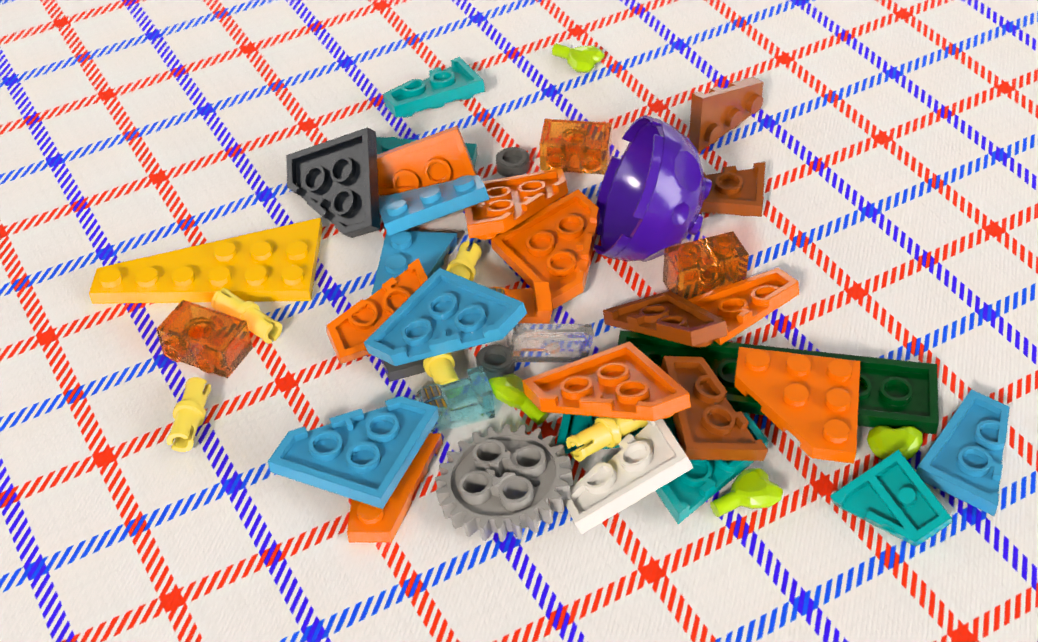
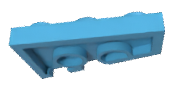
M479 174L474 176L465 175L456 180L379 197V212L387 234L391 236L489 200V196Z
M404 230L388 236L386 231L371 295L380 290L382 284L393 277L395 279L407 270L408 265L417 258H419L429 278L444 265V257L448 251L453 252L457 246V233Z
M971 389L918 465L916 473L923 482L995 516L999 501L998 491L1002 476L1003 449L1006 442L1010 407Z

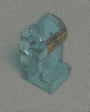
M482 366L467 370L468 378L444 385L431 384L417 392L414 400L438 407L439 419L431 432L449 428L453 429L495 418L493 390Z

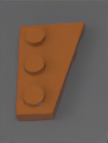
M750 77L731 82L724 89L718 86L710 88L709 93L706 94L700 91L692 93L689 140L693 143L698 153L717 142L724 134L731 129H735L742 121L760 110L763 104V81Z
M765 162L754 163L753 169L737 171L736 166L723 167L722 173L706 175L703 172L704 178L712 181V186L708 197L703 201L700 212L762 217Z
M666 291L603 310L606 325L692 347H706L711 345L713 340L727 336L725 320L672 291Z
M664 356L661 369L690 393L691 407L679 411L672 416L679 445L688 459L764 461L768 448L761 439L755 440L747 429L748 420L741 411L735 412L725 397L727 390L703 357Z

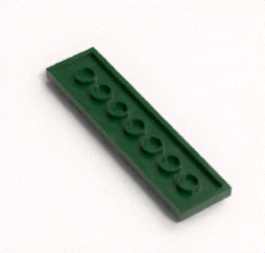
M620 331L618 345L630 341L660 368L664 356L703 357L727 390L725 397L735 412L741 411L742 413L747 412L764 415L761 412V405L749 394L744 396L734 387L739 347L860 361L857 426H889L893 429L903 426H914L922 433H937L939 425L937 364L725 342L719 345L714 340L711 345L706 347H692L637 332Z

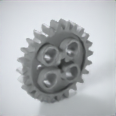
M509 424L504 425L502 433H496L492 427H488L487 436L483 438L474 432L472 433L473 442L471 444L460 440L458 442L460 453L448 451L446 454L449 463L439 464L441 475L435 477L438 488L436 494L439 505L442 506L444 517L451 518L455 529L464 525L466 536L470 537L479 529L482 541H486L492 532L498 534L500 542H504L507 532L512 531L518 539H522V529L526 527L534 533L539 532L537 522L542 520L552 524L553 517L551 511H564L563 500L571 499L570 486L574 485L570 457L565 455L564 446H556L553 435L543 439L541 429L539 428L530 435L527 434L526 426L523 424L516 432H511Z

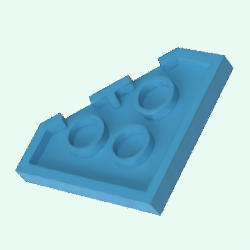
M439 268L364 342V345L369 354L394 366L502 340L527 314L524 303Z
M399 396L386 400L385 407L363 413L362 409L329 418L330 424L307 431L305 426L291 430L286 434L268 460L270 472L383 509L439 419L438 407Z

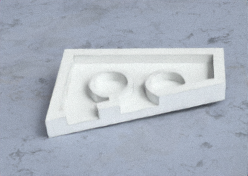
M663 419L647 421L648 425L635 437L628 434L618 443L621 450L607 463H597L570 488L571 499L563 500L581 534L693 468L687 455Z

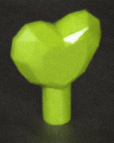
M556 43L552 48V55L566 59L570 67L577 73H589L594 68V65L604 58L603 51L595 46L570 48Z
M512 373L489 379L490 389L497 399L511 407L521 409L537 425L546 420L548 412H541L524 394L522 378Z
M876 426L869 431L867 442L871 451L881 460H884L897 450L908 460L919 451L923 444L922 432L914 426H903L896 429L889 426Z
M749 468L743 470L736 477L732 484L731 492L711 501L710 505L717 517L740 506L749 509L770 508L782 499L783 490L778 484L768 480V474L763 469Z

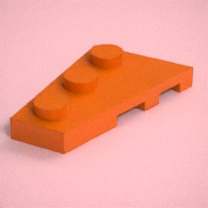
M419 258L409 264L408 269L395 279L392 277L383 283L382 288L366 300H360L326 325V333L340 364L369 355L364 342L428 279Z
M775 268L690 298L688 301L726 321L727 336L714 340L719 345H722L799 295V282L780 268Z
M429 433L383 509L351 499L347 528L349 542L392 543L412 504L411 498L419 482L424 481L433 455L438 454L443 444L442 433Z

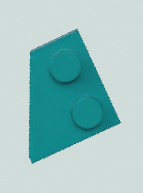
M899 450L830 495L835 506L915 547L953 523L952 517Z

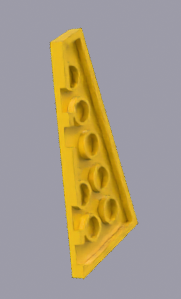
M316 218L97 268L89 292L92 304L211 302L214 294L218 290L221 291V288H227L245 302L311 301L323 229L321 218Z

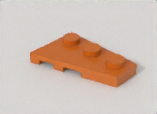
M458 125L377 155L379 195H391L456 180L465 175H477Z

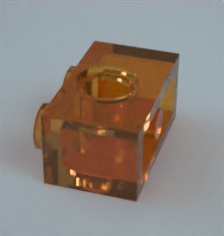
M545 119L540 139V170L546 171L562 168L563 172L605 175L611 154L612 123Z
M733 231L664 249L663 282L668 291H672L688 300L746 279L749 254Z
M182 300L156 329L164 356L172 361L183 362L197 367L203 372L214 373L228 378L253 348L247 321L186 300Z

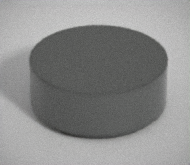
M505 148L496 155V170L504 177L523 175L529 171V154L521 148Z
M497 344L482 348L476 356L477 373L487 381L490 378L514 373L515 356L513 351L506 346Z

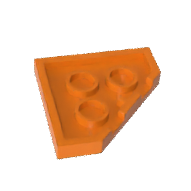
M558 168L482 181L486 187L489 200L464 208L469 239L476 237L481 240L494 238L499 233L509 231L568 194L567 181L563 169Z
M577 189L540 210L509 231L499 233L496 237L491 238L492 249L531 288L534 282H549L552 309L554 310L584 292L600 220L599 207Z
M630 341L522 380L524 394L541 412L656 421L669 418L675 413L691 407L690 393Z
M739 347L734 387L744 396L749 394L761 405V412L782 432L788 430L800 441V448L810 458L854 464L857 447L860 361Z

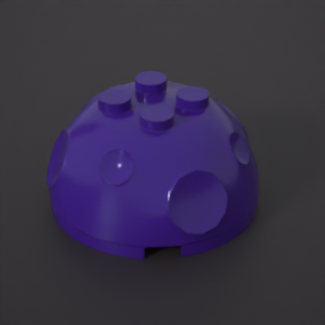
M644 115L633 122L623 135L622 139L629 141V144L621 159L612 156L596 201L600 214L596 234L600 235L601 246L594 244V250L608 258L627 262H647L680 246L688 234L696 235L703 221V216L699 213L703 201L708 197L712 186V181L704 178L698 151L689 138L666 122Z

